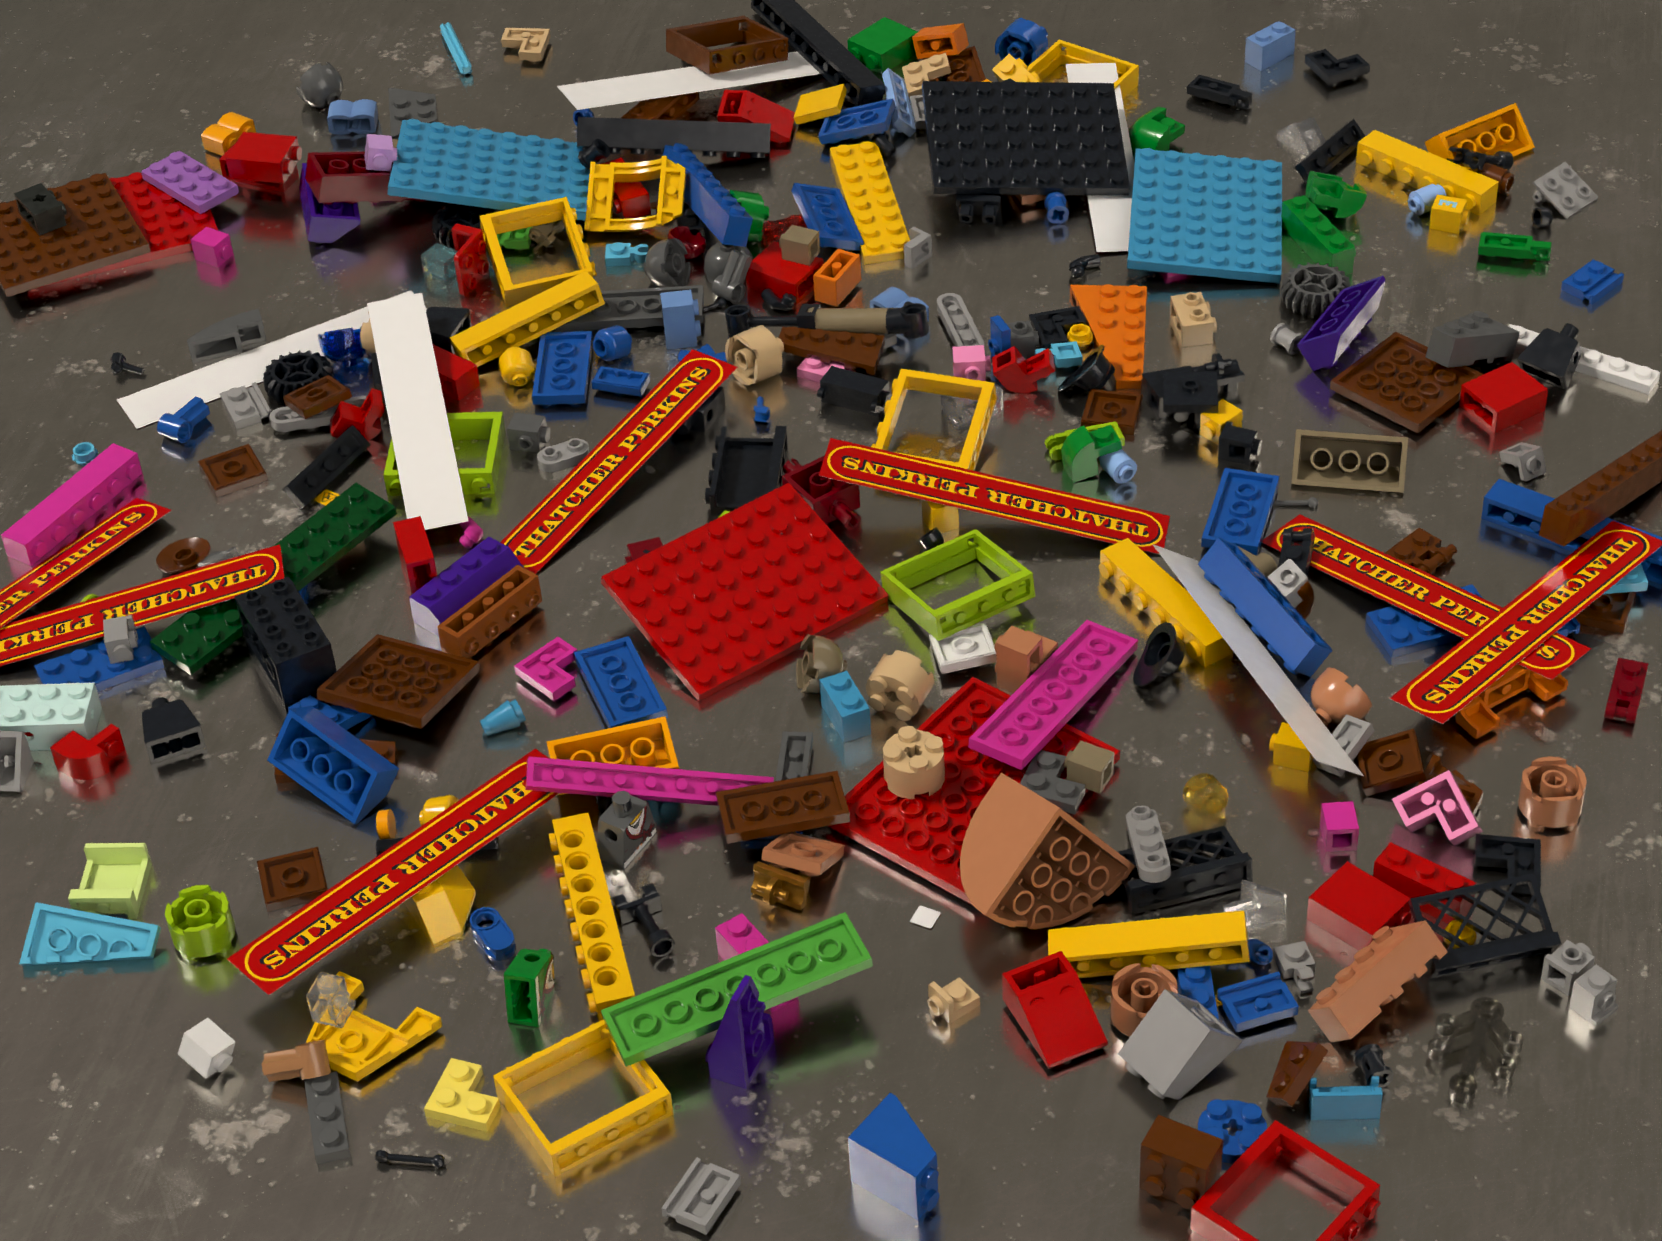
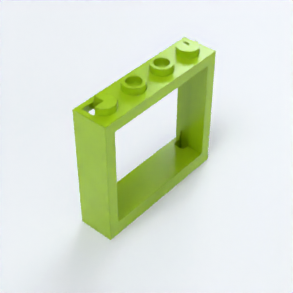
M503 412L447 413L452 440H489L485 468H458L463 495L495 494L506 434ZM391 437L383 474L387 496H403Z
M977 529L880 571L882 588L889 595L888 599L938 641L1035 597L1033 573ZM975 559L1001 578L997 582L935 610L909 590Z

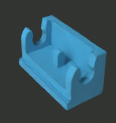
M1371 1076L1370 1086L1316 1087L1317 1077L1309 1080L1307 1097L1311 1120L1380 1119L1383 1094L1382 1088L1378 1087L1379 1076Z

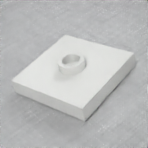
M986 623L972 625L940 641L929 635L930 644L941 674L997 662L995 645Z

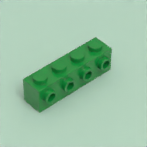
M1305 195L1282 201V228L1316 264L1319 262L1320 265L1329 264L1331 268L1338 267V270L1344 271L1345 275L1353 273L1354 257L1356 256L1355 246L1317 209L1316 205Z

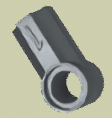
M731 250L723 274L719 275L713 282L712 293L734 305L740 303L745 296L746 287L743 283L753 258L737 250Z

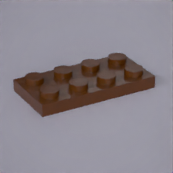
M838 771L716 792L717 804L727 844L850 822V813Z

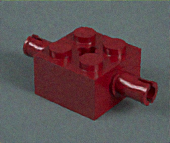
M825 455L803 466L796 459L792 458L791 462L788 460L783 466L785 475L782 476V486L790 483L825 524L838 519L848 530H852V526L856 528L859 525L861 518L854 512V510L860 508L859 485L819 476Z

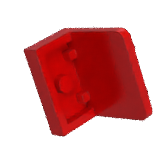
M456 223L451 229L456 253L454 264L459 293L462 296H467L483 276L488 273L489 261L487 260L483 230Z

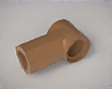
M325 1040L297 1045L295 1048L265 1053L261 1064L263 1075L268 1078L269 1082L296 1077L310 1079L331 1073Z

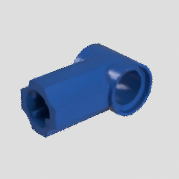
M195 396L174 415L170 413L163 414L157 424L158 433L179 443L187 442L192 436L193 428L210 414L209 406L204 403L203 399Z

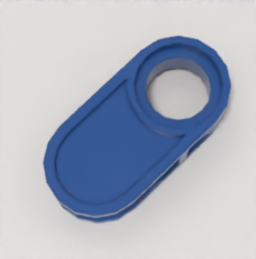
M482 907L471 914L470 926L472 934L487 956L496 961H502L513 956L516 951L514 934L499 912L491 907ZM483 920L493 921V924L488 927L478 926V923Z

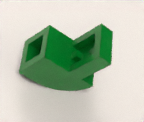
M1111 425L1088 432L1085 426L1074 430L1064 441L1061 450L1063 467L1072 482L1075 483L1098 475L1097 458L1121 450V440Z

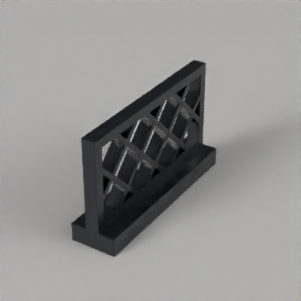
M1225 826L1164 840L1169 859L1175 858L1184 862L1182 865L1170 863L1171 876L1167 880L1158 883H1149L1140 879L1132 848L1118 851L1119 854L1135 865V868L1126 879L1121 881L1122 884L1120 885L1128 898V908L1132 914L1253 885L1252 858L1248 852H1241ZM1219 838L1223 840L1221 845L1208 842ZM1186 846H1187V847H1190V848H1194V849L1191 851V853H1190V852H1186V851H1182V850H1178L1179 848L1186 847ZM1201 851H1206L1214 853V855L1211 858L1201 856L1199 855V853Z
M1535 873L1410 898L1408 901L1414 922L1426 920L1434 932L1451 941L1447 948V954L1440 960L1436 958L1430 959L1425 965L1428 969L1426 972L1428 979L1550 954L1561 945L1558 931L1553 932ZM1528 883L1532 895L1528 904L1511 895L1515 886ZM1510 887L1507 892L1502 889ZM1493 891L1503 897L1497 910L1480 901L1484 892ZM1473 894H1478L1477 898H1475V897H1473V896H1471V895H1473ZM1461 897L1473 904L1466 917L1449 908L1454 898ZM1448 900L1445 905H1444L1443 903L1439 902V901ZM1507 900L1524 910L1517 923L1500 913ZM1431 904L1441 910L1435 923L1422 917L1420 905ZM1476 907L1493 916L1486 929L1469 920ZM1445 913L1462 923L1455 936L1438 926ZM1527 913L1540 920L1542 931L1531 932L1521 926ZM1496 919L1513 928L1509 938L1501 939L1490 932ZM1465 925L1482 935L1478 944L1469 945L1459 939ZM1517 931H1518L1519 933L1523 934V935L1515 936V934H1516ZM1486 938L1491 940L1490 942L1483 943ZM1455 944L1460 947L1452 949Z

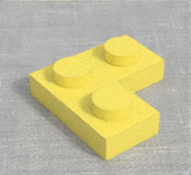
M451 1058L425 1105L424 1112L428 1118L488 1132L501 1105L498 1097L474 1092L483 1075L482 1065Z

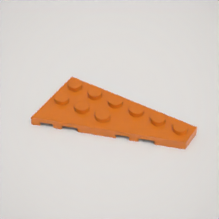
M1111 284L1070 285V294L1072 298H1075L1076 306L1080 307L1086 320V325L1090 327V331L1093 333L1094 344L1097 346L1103 344L1105 346L1103 355L1115 368L1111 376L1115 388L1141 389L1144 368L1147 286H1114Z

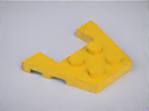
M339 971L334 978L335 985L332 991L328 992L324 1000L325 1007L322 1014L317 1016L306 1043L325 1040L330 1069L358 1082L442 1027L441 1017L416 1007L397 1029H394L348 1008L364 991V986L361 980Z

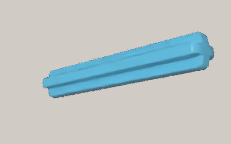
M449 22L446 24L442 23L440 25L441 34L462 75L471 74L473 71L472 65L452 24Z

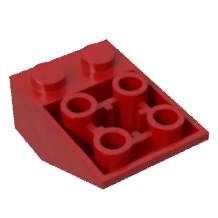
M724 90L717 119L718 122L771 124L770 141L783 143L790 142L795 122L793 118L795 112L748 90Z
M1062 951L1002 973L1003 1001L1048 1069L1108 1045L1107 1038L1082 983Z

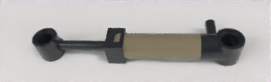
M909 301L905 302L902 308H821L820 304H802L796 316L753 317L750 307L743 304L733 305L725 310L728 336L730 338L759 325L764 327L794 326L805 329L847 331L862 334H903L905 337L912 339L923 337L929 332L925 305Z

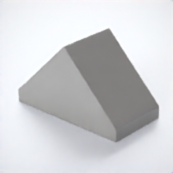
M0 731V791L22 792L34 763L25 732Z

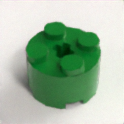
M730 190L732 197L737 199V202L753 218L747 242L759 243L763 236L762 228L764 221H767L769 218V207L764 206V201L759 193Z

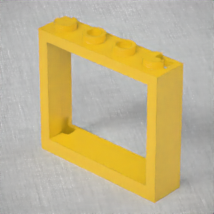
M1060 39L1032 62L1027 69L1029 73L1034 71L1043 81L1060 65L1116 63L1119 79L1114 82V89L1120 85L1122 100L1138 86L1139 65Z
M567 197L480 216V226L483 230L484 241L486 242V248L506 307L517 305L584 271H587L592 277L597 276L594 261H589V246L582 241L584 235L581 224L577 225L575 222L577 220L576 210L570 207ZM563 220L580 270L513 285L497 234Z
M901 368L898 379H894L892 383L891 400H887L885 403L884 421L878 424L877 442L872 444L871 447L888 450L907 390L978 400L959 462L903 454L975 471L997 401L995 383Z
M604 1019L595 1024L593 1023L570 1037L563 1038L560 1042L536 1052L530 1057L511 1067H506L505 1070L493 1075L497 1097L555 1177L674 1115L671 1093L645 1060H641L627 1067L625 1066L609 1030L606 1029L607 1026ZM610 1048L645 1095L550 1143L519 1101L517 1095Z

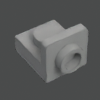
M916 227L909 229L910 241L904 244V263L910 269L915 268L932 256L931 234Z
M1521 442L1499 452L1501 462L1512 464L1514 467L1519 468L1522 481H1529L1545 474L1547 471L1542 447Z
M1288 559L1272 572L1268 578L1295 608L1303 601L1297 591L1308 581V577L1292 559Z

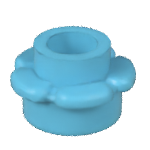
M79 443L73 448L72 460L78 465L86 466L98 456V450L94 448L92 443Z

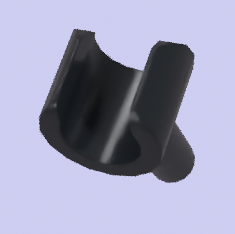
M113 353L110 361L112 362L111 370L114 373L126 370L141 375L144 374V368L126 363V357L122 353Z

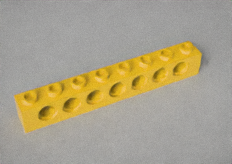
M588 812L552 820L554 833H549L548 836L551 851H558V855H553L557 874L563 873L564 876L559 878L562 896H569L568 900H564L567 918H574L575 921L570 923L573 942H580L579 946H575L578 964H585L586 969L581 970L584 989L591 988L592 992L586 994L590 1013L596 1012L598 1021L603 1020L602 1009L635 997Z

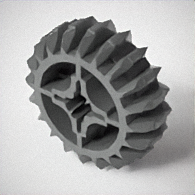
M1308 262L1305 266L1298 264L1297 268H1290V271L1285 273L1280 288L1282 303L1286 304L1287 309H1293V313H1302L1303 317L1306 315H1311L1313 318L1321 316L1343 289L1350 287L1349 277L1345 276L1344 271H1339L1338 267L1331 268L1329 264L1320 265L1319 262L1317 264H1310Z

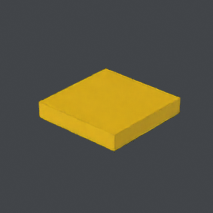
M845 84L802 94L793 117L796 125L840 114L847 92Z

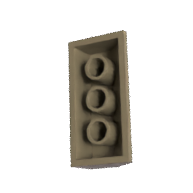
M1296 429L1291 485L1404 493L1408 437Z

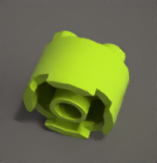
M195 885L178 892L179 897L171 905L168 903L165 909V918L175 949L187 960L227 952L232 947L231 941L235 935V923L225 893L223 891L221 893L213 891L209 885Z

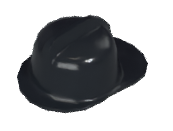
M1103 344L1098 346L1086 358L1083 364L1062 382L1058 390L1062 391L1072 384L1085 391L1101 389L1115 371L1114 366L1103 355L1105 346Z
M1165 622L1158 625L1149 636L1144 652L1134 671L1133 681L1136 685H1147L1157 676L1167 677L1173 675L1181 665L1185 656V644L1176 636L1175 628L1171 623Z

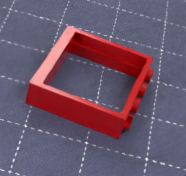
M1275 1120L1191 1207L1190 1229L1208 1241H1259L1222 1217V1214L1280 1153L1354 1198L1316 1241H1353L1367 1218L1369 1220L1373 1219L1375 1210L1381 1205L1379 1201L1380 1184Z

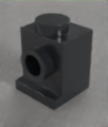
M1227 421L1219 436L1218 459L1250 466L1254 456H1259L1262 440L1257 439V431L1232 426L1233 422Z

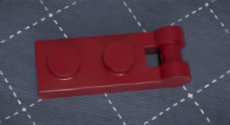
M1618 658L1606 704L1605 719L1613 720L1615 717L1625 719V723L1635 724L1649 663Z

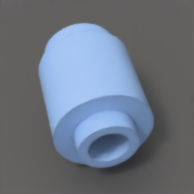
M1439 184L1427 185L1409 194L1408 207L1417 215L1425 214L1431 211L1437 194L1446 196V192Z
M1122 449L1099 457L1101 468L1119 484L1130 481L1136 474V462Z

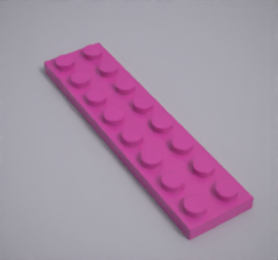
M1086 620L969 738L968 748L1022 770L1137 650L1138 639Z

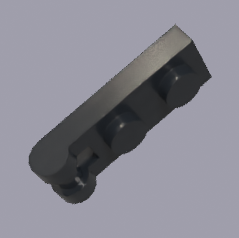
M1304 528L1303 531H1294V529L1283 530V544L1278 567L1286 560L1292 559L1308 577L1315 541L1313 528Z

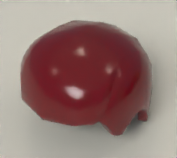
M687 226L675 227L669 230L668 239L677 238L685 246L688 253L684 254L685 260L695 259L704 253L706 240L700 232L697 235H692Z

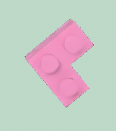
M1449 770L1392 799L1405 826L1411 833L1439 820L1449 841L1456 846L1483 832L1459 785Z

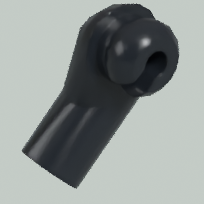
M770 288L763 290L761 294L763 300L774 310L790 311L794 308V303L796 302V297L793 294L785 293L783 298H779Z

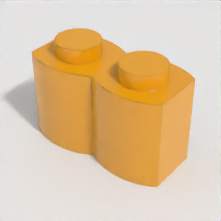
M234 112L226 113L219 119L217 124L210 125L201 134L204 149L223 156L237 142L243 132L256 133L253 119Z

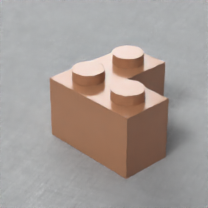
M1011 626L1004 635H1000L997 638L994 647L997 660L995 665L997 686L1014 693L1058 649V642L1029 630L1025 631Z

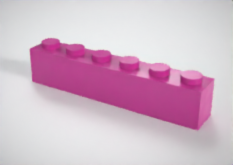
M114 443L111 444L1 534L7 556L29 566L34 565L143 474L137 452Z

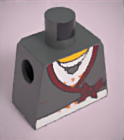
M618 791L612 796V804L598 820V852L602 861L625 870L657 833L650 806L646 801L634 797L626 791Z

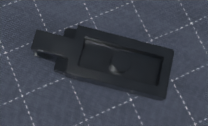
M1198 75L1187 86V94L1201 99L1205 98L1230 106L1235 105L1238 109L1245 110L1252 106L1253 94L1241 90L1240 85Z

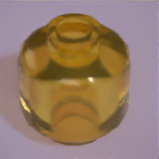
M1207 773L1197 774L1183 788L1185 804L1199 818L1212 819L1219 816L1228 804L1229 796L1226 788L1213 775Z

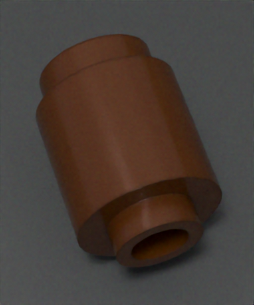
M1485 163L1483 170L1477 169L1476 171L1499 181L1497 193H1508L1514 184L1515 175L1511 174L1508 169Z

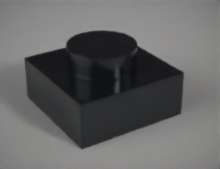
M696 214L676 218L677 227L687 226L692 235H697L700 232L702 236H705L703 222Z

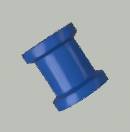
M1060 192L1048 194L1044 200V205L1048 210V220L1053 224L1064 223L1069 215L1065 195Z

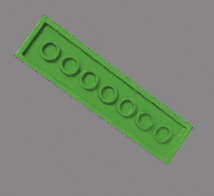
M844 912L602 1009L601 1013L621 1058L627 1067L718 1030L730 999L745 975L752 977L759 991L758 1001L764 1002L766 1005L765 1010L868 969L873 966V963L847 913Z

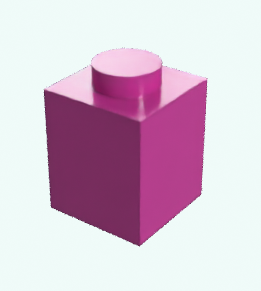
M205 227L191 239L195 260L219 267L234 255L230 236L224 232Z
M1353 801L1322 803L1320 828L1325 852L1356 851L1359 826Z

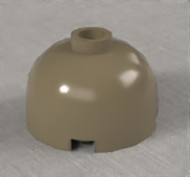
M811 634L805 636L800 646L801 650H805L803 659L797 658L796 664L797 687L802 689L801 693L820 694L819 679L847 671V661L843 660V654L838 644L831 639Z

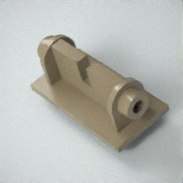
M563 220L533 226L529 230V238L537 243L533 249L534 251L541 246L547 248L556 239L554 234H558L565 228Z

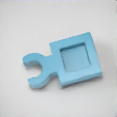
M616 242L606 244V267L631 266V261L644 263L648 252V245L640 244L631 247V243Z

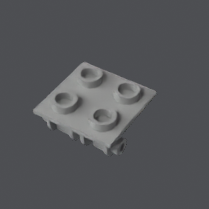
M1563 162L1533 182L1537 187L1532 196L1533 200L1542 203L1548 199L1566 219L1599 198L1566 162Z

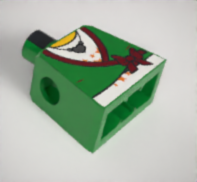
M521 949L504 972L508 1023L539 1028L555 990L554 955L551 951L547 949Z

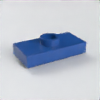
M999 315L990 317L991 339L988 340V346L991 352V360L993 356L1011 348V329Z
M600 366L591 382L592 389L642 397L650 383V374Z

